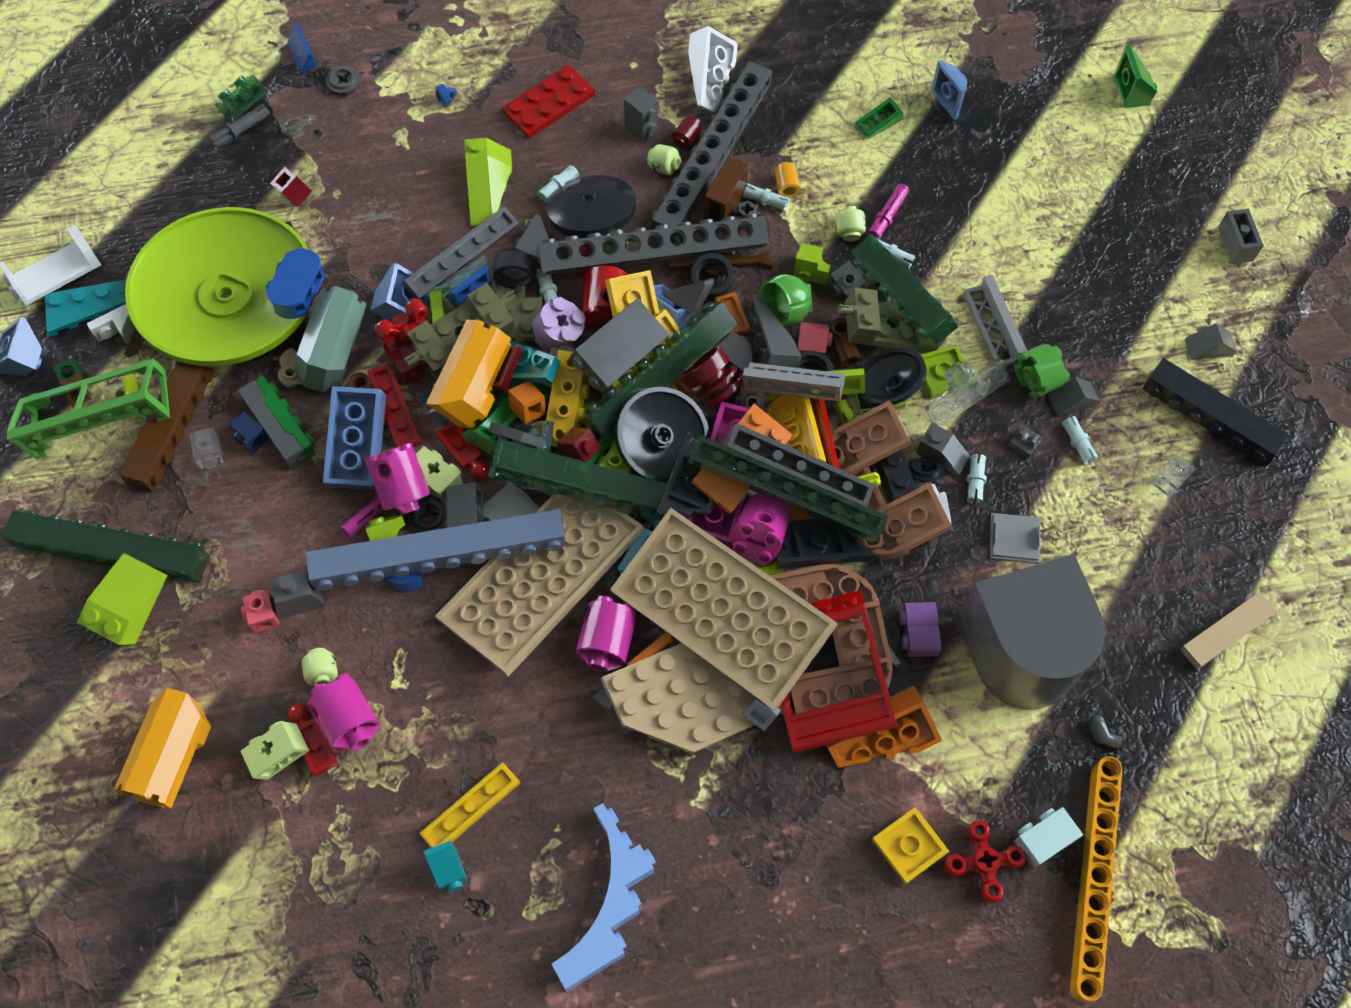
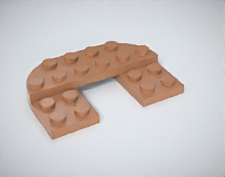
M890 400L845 423L832 433L840 469L857 477L870 474L871 471L868 466L911 445L909 437ZM931 483L887 505L878 486L874 487L865 509L857 511L847 506L846 513L841 519L846 524L847 529L859 538L858 543L865 550L870 549L873 552V557L878 559L903 557L909 554V550L953 529Z
M832 564L770 575L774 580L809 604L821 599H829L847 592L861 590L885 680L889 688L892 678V659L880 604L874 589L864 577H861L847 567ZM862 617L837 622L838 625L832 632L840 667L802 674L792 687L791 693L796 714L880 692L869 653L870 644Z

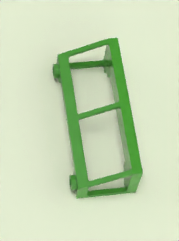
M154 358L146 359L140 363L21 398L17 403L8 426L7 440L35 459L47 456V449L51 448L52 440L134 415L140 420H145L146 415L156 416L158 422L170 419L165 368ZM135 371L138 374L144 375L140 391L81 408L89 385ZM157 374L160 378L162 403L147 391L151 375ZM81 388L73 411L38 421V410L50 405V397ZM21 410H24L31 416V424L15 428Z

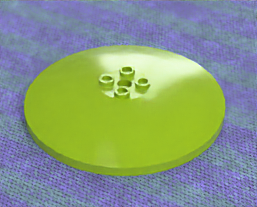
M224 207L190 214L160 230L143 246L133 261L125 287V299L129 316L141 337L152 348L176 361L198 366H224L253 359L270 351L286 340L307 315L306 313L304 316L296 319H285L278 316L272 309L266 293V286L269 280L273 279L278 263L282 262L287 252L300 248L308 249V247L291 226L262 211L240 207ZM225 293H232L228 298H220Z

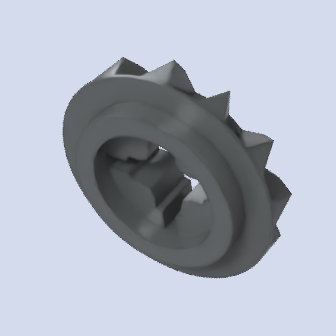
M350 66L335 67L326 76L327 88L332 93L337 92L341 95L346 92L349 95L351 90L356 91L357 85H360V75L355 68ZM347 79V82H348V83H345V82L340 83L339 80L345 81V80Z

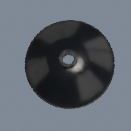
M895 348L877 354L862 367L864 368L865 393L859 394L864 401L875 406H880L889 400L892 405L906 401L921 388L926 379L927 367L924 359L916 351L907 348Z

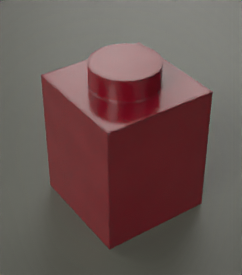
M286 167L270 183L297 208L312 192L309 187Z
M409 342L388 353L393 367L405 385L416 382L426 375L421 360L410 367L405 362L404 358L415 352Z
M571 428L556 443L567 461L586 464L601 449L600 444L588 428Z

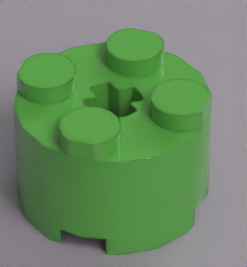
M1044 343L1016 356L1019 360V363L1015 365L1017 378L1022 387L1027 385L1031 391L1029 394L1031 397L1037 398L1062 387L1070 379L1069 372L1064 368L1061 360L1062 352L1057 346L1051 347L1049 344Z

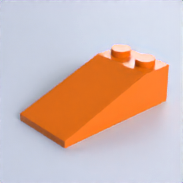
M755 404L750 407L738 422L740 425L783 444H786L792 436L789 431ZM726 437L691 483L731 514L765 469L722 451L727 439Z

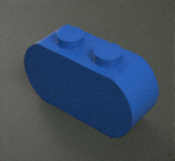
M303 248L294 249L287 252L282 262L278 263L273 279L269 280L266 286L268 299L273 311L278 316L285 319H296L307 313L325 278L321 261L315 252Z

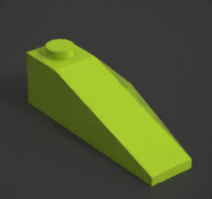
M488 138L465 139L471 228L477 227L500 209V202L503 193L506 191L508 178L512 173L511 150Z

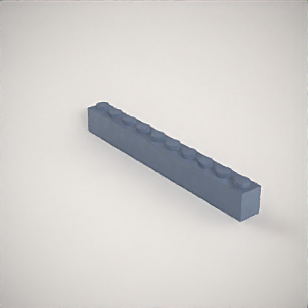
M560 509L309 551L306 552L308 577L314 589L329 590L337 585L353 586L361 581L369 580L376 582L383 580L384 577H405L410 573L419 571L429 573L436 568H456L460 564L465 563L481 564L486 560L494 558L504 560L512 555H532L536 551L541 550L556 551L566 546L561 512Z

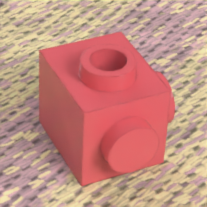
M801 322L797 350L826 353V346L831 347L833 333L829 332V325Z
M257 590L243 597L242 617L245 622L248 621V625L254 633L280 626L274 599L268 590Z

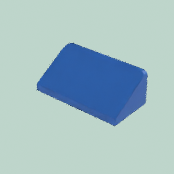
M294 24L288 39V46L300 72L304 73L315 69L316 64L299 25Z
M485 265L445 296L446 299L456 307L467 299L469 293L485 283L488 284L490 282L488 266Z

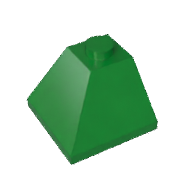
M1126 45L1114 73L1125 108L1150 105L1157 93V85L1153 82L1151 74L1131 45Z

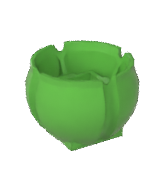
M778 275L761 286L759 297L763 299V302L784 328L798 325L812 311L811 284L804 283L800 278L790 275Z

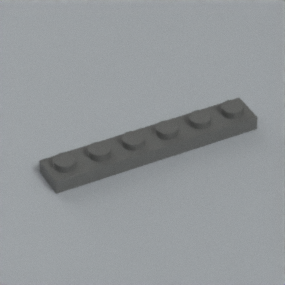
M505 206L406 278L402 284L414 298L420 300L516 228L519 222Z

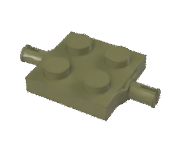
M517 285V299L506 305L507 312L514 320V329L506 335L511 338L510 342L514 341L522 346V344L528 342H536L531 324L534 317L543 307L542 297H525L526 286L521 285L520 288V285Z

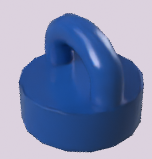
M444 84L435 86V94L440 106L450 105V98L454 97L457 93L456 88H446Z

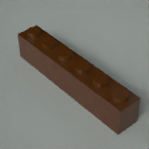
M176 361L167 379L170 419L158 422L156 416H148L118 474L126 485L154 492L156 486L161 483L163 472L167 464L171 463L173 452L177 444L182 441L184 430L187 424L192 421L194 410L197 404L202 401L207 384L213 379L214 370L212 366H198ZM161 392L157 398L160 403H162Z

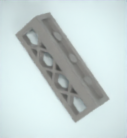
M993 274L984 276L981 286L965 289L962 294L995 369H1000L1018 364L1019 360L1016 356L1027 350ZM981 293L984 298L983 304L973 301L971 295ZM982 311L992 316L991 323L981 319L980 314ZM990 330L1000 334L1001 340L999 342L990 339L988 335ZM1000 349L1007 352L1010 359L1000 361L997 351Z
M751 362L748 368H744L743 372L744 390L832 401L841 400L845 380L844 373Z

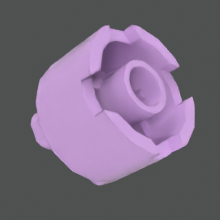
M562 297L548 301L534 317L531 324L536 343L549 352L567 350L582 334L585 315L572 302Z

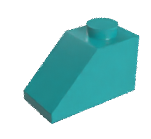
M451 841L424 851L438 888L442 892L446 890L447 893L455 892L463 888V883L468 882L458 851Z

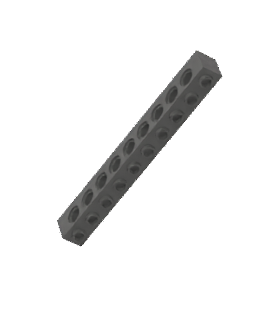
M750 61L744 69H740L736 83H732L729 88L727 98L722 99L717 114L712 115L708 129H704L700 136L699 144L693 146L688 162L684 161L678 178L675 177L670 187L671 190L662 197L660 208L653 212L650 220L652 230H655V227L659 225H669V228L678 227L677 224L690 221L770 87L771 69ZM677 236L670 237V240L677 242L679 239Z
M748 214L744 216V219H735V216L722 218V221L713 222V219H706L700 221V224L691 225V222H682L677 224L678 227L669 228V225H659L655 227V230L647 231L645 227L633 229V232L630 233L616 230L606 236H601V233H593L587 235V238L578 239V236H569L564 238L565 241L555 242V239H545L537 246L541 276L589 270L593 267L604 265L615 267L702 256L707 253H725L764 248L769 243L765 216L758 217L757 214ZM737 228L745 229L747 237L739 236ZM716 230H720L724 233V240H719L716 238ZM692 234H700L703 238V242H695L692 238ZM677 236L681 244L678 246L673 245L670 242V237ZM655 239L658 242V248L649 247L647 240ZM625 242H633L636 250L628 251L625 248ZM609 244L613 247L614 252L606 254L603 252L602 246ZM587 247L591 251V255L583 257L580 255L579 249ZM564 250L568 253V258L560 260L556 256V252Z

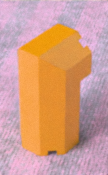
M466 320L426 402L428 406L460 428L472 429L476 426L473 423L477 419L482 421L487 417L495 400L494 395L490 393L492 385L511 347V338L492 325L489 329L483 327L485 322L480 320Z
M166 688L150 704L114 788L116 792L126 797L132 793L135 800L160 808H172L194 752L204 746L211 729L203 708L188 693Z

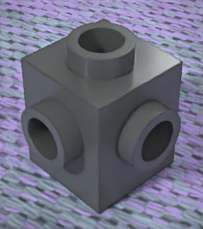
M850 260L830 275V280L834 284L832 286L833 290L839 297L843 296L845 300H847L854 288H863L866 283L864 280L866 276L859 267L855 268Z
M743 382L740 385V391H735V405L750 408L755 404L765 412L764 405H769V393L744 390Z

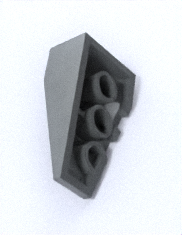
M753 294L748 309L751 336H755L754 356H758L759 364L796 368V365L800 363L801 353L800 350H797L794 339L758 294Z

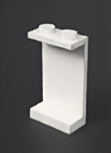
M76 225L67 228L75 242L23 270L12 274L4 262L0 264L4 271L1 277L16 300L21 298L24 304L28 305L101 266Z

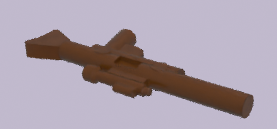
M741 251L721 253L734 266V274L737 273L736 266L756 265L773 269V262L770 259L769 251L756 256L743 257ZM697 259L668 260V269L692 268L693 263ZM708 264L704 266L709 267V269L705 270V273L710 274V276H719V273H725L723 268L718 265Z

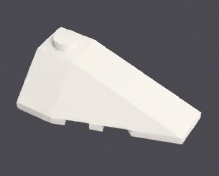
M709 26L690 34L688 55L697 106L711 114H715L723 96L722 89L724 84L729 81L730 77L728 74L730 69L734 68L736 63L737 43Z

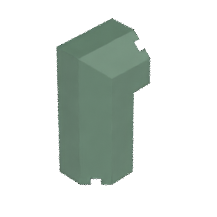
M337 286L331 287L330 291L326 292V288L320 290L299 346L294 368L297 376L299 375L301 378V383L304 387L322 393L328 391L332 386L341 385L367 305L363 300L362 303L357 300L358 295L355 292Z

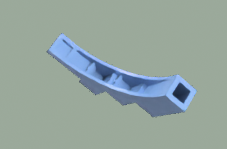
M603 803L594 808V813L609 839L611 851L610 881L604 904L590 930L567 954L552 963L567 992L625 957L623 949L627 946L620 933L614 934L612 931L640 914L638 906L641 905V902L635 891L629 892L628 888L653 874L654 867L652 865L656 863L649 849L643 850L640 844L630 850L629 847L633 845L625 831L620 833L616 826V823L619 822L612 808L607 810Z

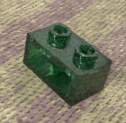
M254 74L247 77L241 75L233 82L235 86L230 91L226 88L217 96L219 100L214 105L228 121L239 118L268 92Z

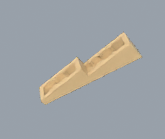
M1259 592L1185 644L1181 651L1198 670L1274 615L1277 610Z

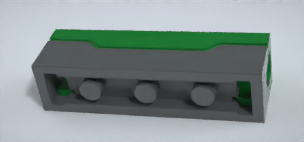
M262 375L238 389L243 401L261 427L264 428L269 439L291 470L316 455L312 447L315 445L314 440L308 432L304 434L301 431V428H303L302 423L296 415L293 417L290 415L289 411H291L289 404L284 398L281 400L278 398L277 394L280 392L272 381L268 383Z

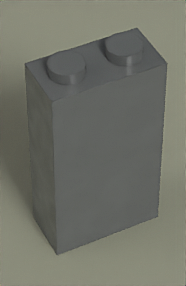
M637 298L575 349L569 357L572 359L575 368L583 371L588 377L590 385L603 393L657 347L669 333Z

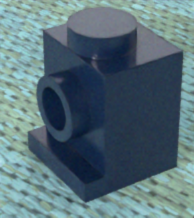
M245 412L233 418L229 423V428L234 432L232 434L233 438L240 445H244L251 455L269 440L264 428Z

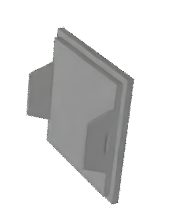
M509 481L483 506V521L536 513L540 507L520 488H517Z
M990 513V559L1040 563V517Z

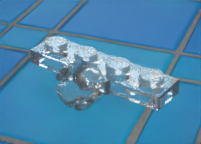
M1002 359L994 360L976 373H974L969 362L965 363L962 361L952 365V372L950 367L947 368L944 374L948 383L947 392L924 406L931 423L941 427L1011 380Z

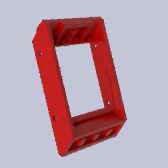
M861 590L847 592L840 596L810 603L835 622L862 617L870 644L869 653L880 692L793 714L787 694L781 703L793 752L796 753L898 727Z

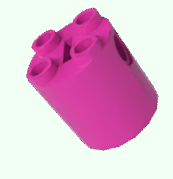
M411 443L365 458L383 510L396 508L402 515L420 508L418 499L429 495L430 491Z
M767 493L754 494L749 497L741 509L732 532V550L744 559L759 563L760 565H768L772 559L776 558L781 550L791 518L790 510L785 502L775 495Z
M598 596L597 601L588 603L575 652L577 657L585 661L590 669L598 672H607L624 667L637 618L636 609L630 604L621 605L615 603L608 596Z
M348 673L340 675L335 681L327 685L324 683L318 684L311 690L312 696L307 706L332 751L342 752L349 749L357 751L370 742L380 726L379 721L357 683Z

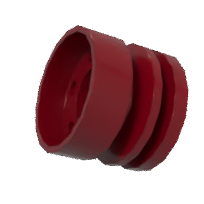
M716 346L705 352L680 375L689 389L701 385L695 396L697 399L704 398L701 404L706 409L726 400L743 383V375L741 373L735 374L738 369L735 365L724 369L730 358L721 346Z

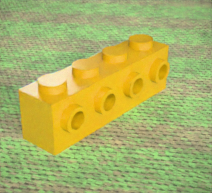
M558 350L557 359L561 363L558 367L557 375L553 379L545 423L553 424L551 447L559 448L556 443L571 428H580V422H584V399H588L589 396L588 377L583 371L577 370L573 365L572 359L569 357L573 352Z

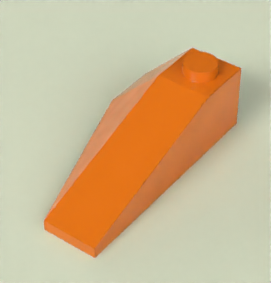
M915 686L890 697L898 727L827 745L838 768L866 763L871 758L881 756L892 758L897 753L907 751L910 754L918 753L942 741L929 711Z

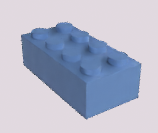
M332 386L323 483L328 487L376 490L365 458L379 454L382 450L386 395L381 389Z

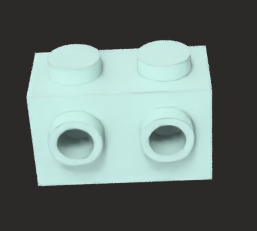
M1063 807L1056 812L1053 808L1049 809L1039 816L1042 820L1040 823L1033 826L1030 822L1018 830L1020 836L1014 842L1024 850L1026 859L1033 869L1083 835Z

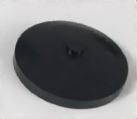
M591 175L571 180L565 183L564 186L556 189L547 202L548 218L554 229L564 235L578 236V238H587V235L593 233H601V236H604L612 231L619 230L632 219L637 208L635 192L632 187L619 178L607 175Z
M652 387L634 395L621 408L615 424V443L621 459L635 475L651 483L667 484L687 432L690 431L695 435L694 439L702 448H708L710 433L703 412L690 397L672 388Z

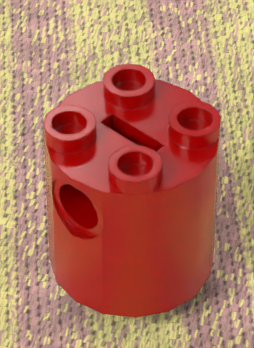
M604 265L593 267L584 274L582 312L585 315L586 329H601L613 319L605 280L628 275L624 270Z

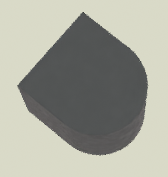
M1075 554L976 582L956 617L962 636L984 686L1000 701L1020 709H1041L1061 700L1098 658L1105 639L1103 617Z

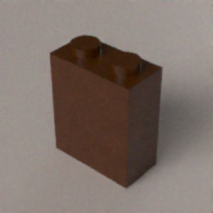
M727 157L705 195L704 220L713 219V222L722 221V218L733 216V210L737 209V203H740L743 199L744 190L747 187L749 164L744 163L740 159Z

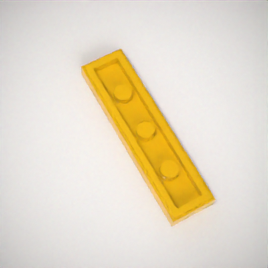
M502 762L419 834L431 848L447 841L453 842L520 784V781Z

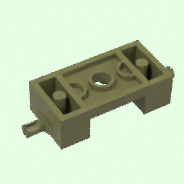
M487 283L467 295L468 301L452 312L431 325L426 320L407 332L409 342L415 349V352L405 357V362L410 367L421 359L434 378L437 379L456 343L457 337L455 332L463 328L466 320H480L485 322L483 327L489 329L492 325L505 334L514 329V320L507 312L506 305L516 300V295L511 290L504 296L499 297Z
M854 288L845 301V305L839 304L837 309L838 314L846 315L848 343L931 352L937 350L947 339L945 327L957 328L959 324L958 318H948L944 315L942 298L920 296L913 306L878 301L877 290ZM887 322H892L896 326V329L891 328V326L888 325Z

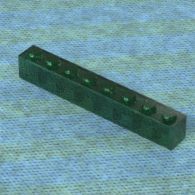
M711 301L701 307V313L685 321L686 326L681 330L678 329L668 336L669 340L665 344L662 343L652 350L653 354L649 358L640 360L635 365V370L621 376L618 379L620 383L615 387L605 390L598 402H592L585 407V413L579 419L586 428L591 430L597 441H606L615 433L618 414L630 398L648 388L669 386L738 325L724 302L713 303Z
M702 435L698 436L687 461L691 465L870 542L879 539L888 518L883 513Z
M501 439L497 441L488 475L497 481H509L519 484L523 488L543 490L549 495L558 494L566 496L572 501L589 502L599 508H612L622 514L631 513L641 516L645 520L661 521L663 517H656L655 514L666 488V483Z
M13 510L1 536L11 547L108 566H114L123 554H127L168 575L167 577L195 583L201 582L210 557L203 548V545L196 542L180 543L177 539L171 537L160 539L145 532L139 535L124 528L113 530L99 523H95L92 526L77 519L66 521L56 515L47 514V516H41L31 510H24L23 512Z

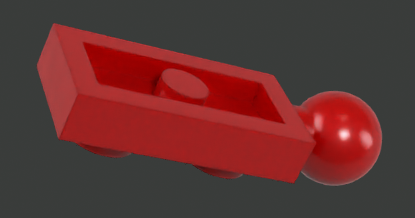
M450 422L436 431V437L463 471L471 467L470 473L474 479L484 480L488 477L490 472L489 466L485 462L479 461L483 458L482 452L477 446L462 437V434L465 432L462 428Z
M296 703L290 707L288 717L291 722L299 725L298 728L309 749L304 754V757L312 774L316 777L337 766L339 762L315 719L308 720L310 715L308 707L305 704Z

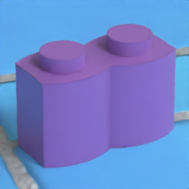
M905 603L902 611H899V625L904 626L905 634L901 636L902 650H906L907 657L938 656L941 651V638L936 603Z

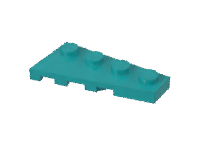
M127 279L45 295L47 334L50 337L58 335L57 331L67 327L69 330L78 327L80 322L90 318L93 321L101 317L103 313L113 311L125 305Z
M514 341L510 342L511 346L518 345L523 349L510 381L511 383H525L527 381L530 383L553 382L561 363L559 359L547 353L535 351L530 347L521 346Z

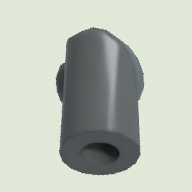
M1093 715L1088 726L1094 741L1119 750L1123 737L1109 733L1104 718L1100 715Z

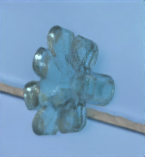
M618 560L595 583L598 587L603 586L605 583L606 589L610 590L621 575L618 570Z

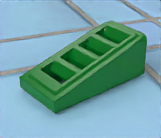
M889 97L856 121L855 124L870 139L903 120V111ZM880 115L885 118L884 121L881 120ZM873 119L879 123L877 126L873 123ZM868 123L873 129L869 131L864 124Z

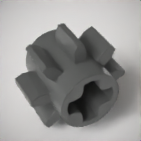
M749 201L741 204L737 203V210H733L735 219H744V216L748 214H757L760 217L761 213L757 212L758 205H754Z

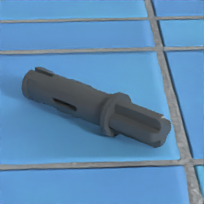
M263 103L234 122L226 123L223 129L210 136V141L214 146L219 147L232 138L237 139V135L269 117V110Z

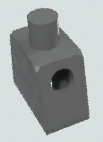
M303 571L292 575L285 574L278 579L270 581L278 619L326 606L322 590L313 588L309 581L308 572Z

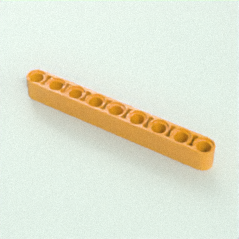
M1110 756L1102 758L1092 768L1070 980V994L1076 1002L1081 1004L1097 1000L1103 991L1122 781V765L1116 758ZM1102 766L1110 769L1111 777L1103 773ZM1099 792H1104L1108 795L1109 803L1101 800ZM1097 818H1101L1106 822V829L1098 826ZM1094 844H1098L1103 848L1104 856H1100L1095 852ZM1092 871H1096L1101 875V883L1093 880ZM1089 898H1093L1098 902L1099 911H1095L1090 907ZM1087 925L1092 926L1096 930V939H1092L1087 935ZM1085 953L1092 956L1094 960L1093 968L1088 967L1084 963L1083 956ZM1082 982H1086L1091 987L1090 997L1082 993Z

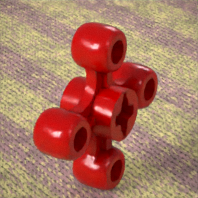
M414 298L407 302L405 305L407 315L405 313L399 314L391 322L386 319L381 320L375 326L376 334L385 342L383 348L388 356L389 352L402 346L403 343L409 342L407 332L426 320L430 325L432 324L425 317L427 308L419 299Z
M976 820L967 828V836L974 844L973 854L969 857H963L958 854L949 856L944 863V869L949 876L958 878L968 871H973L982 879V887L980 889L982 899L989 904L999 902L1004 894L1002 885L996 879L997 869L1002 866H1007L1010 869L1020 868L1025 863L1026 854L1018 846H1011L1003 852H996L988 845L990 834L988 825L981 820ZM975 828L979 829L982 835H977L975 833ZM1011 854L1016 855L1017 861L1011 858ZM983 857L984 860H989V862L991 863L988 866H986L985 863H981L978 861ZM952 862L959 865V870L953 868ZM989 888L995 891V896L989 894Z

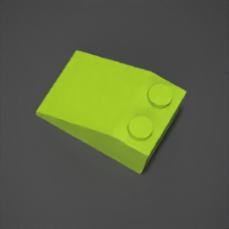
M123 554L89 596L76 623L118 645L136 644L168 575L127 554Z

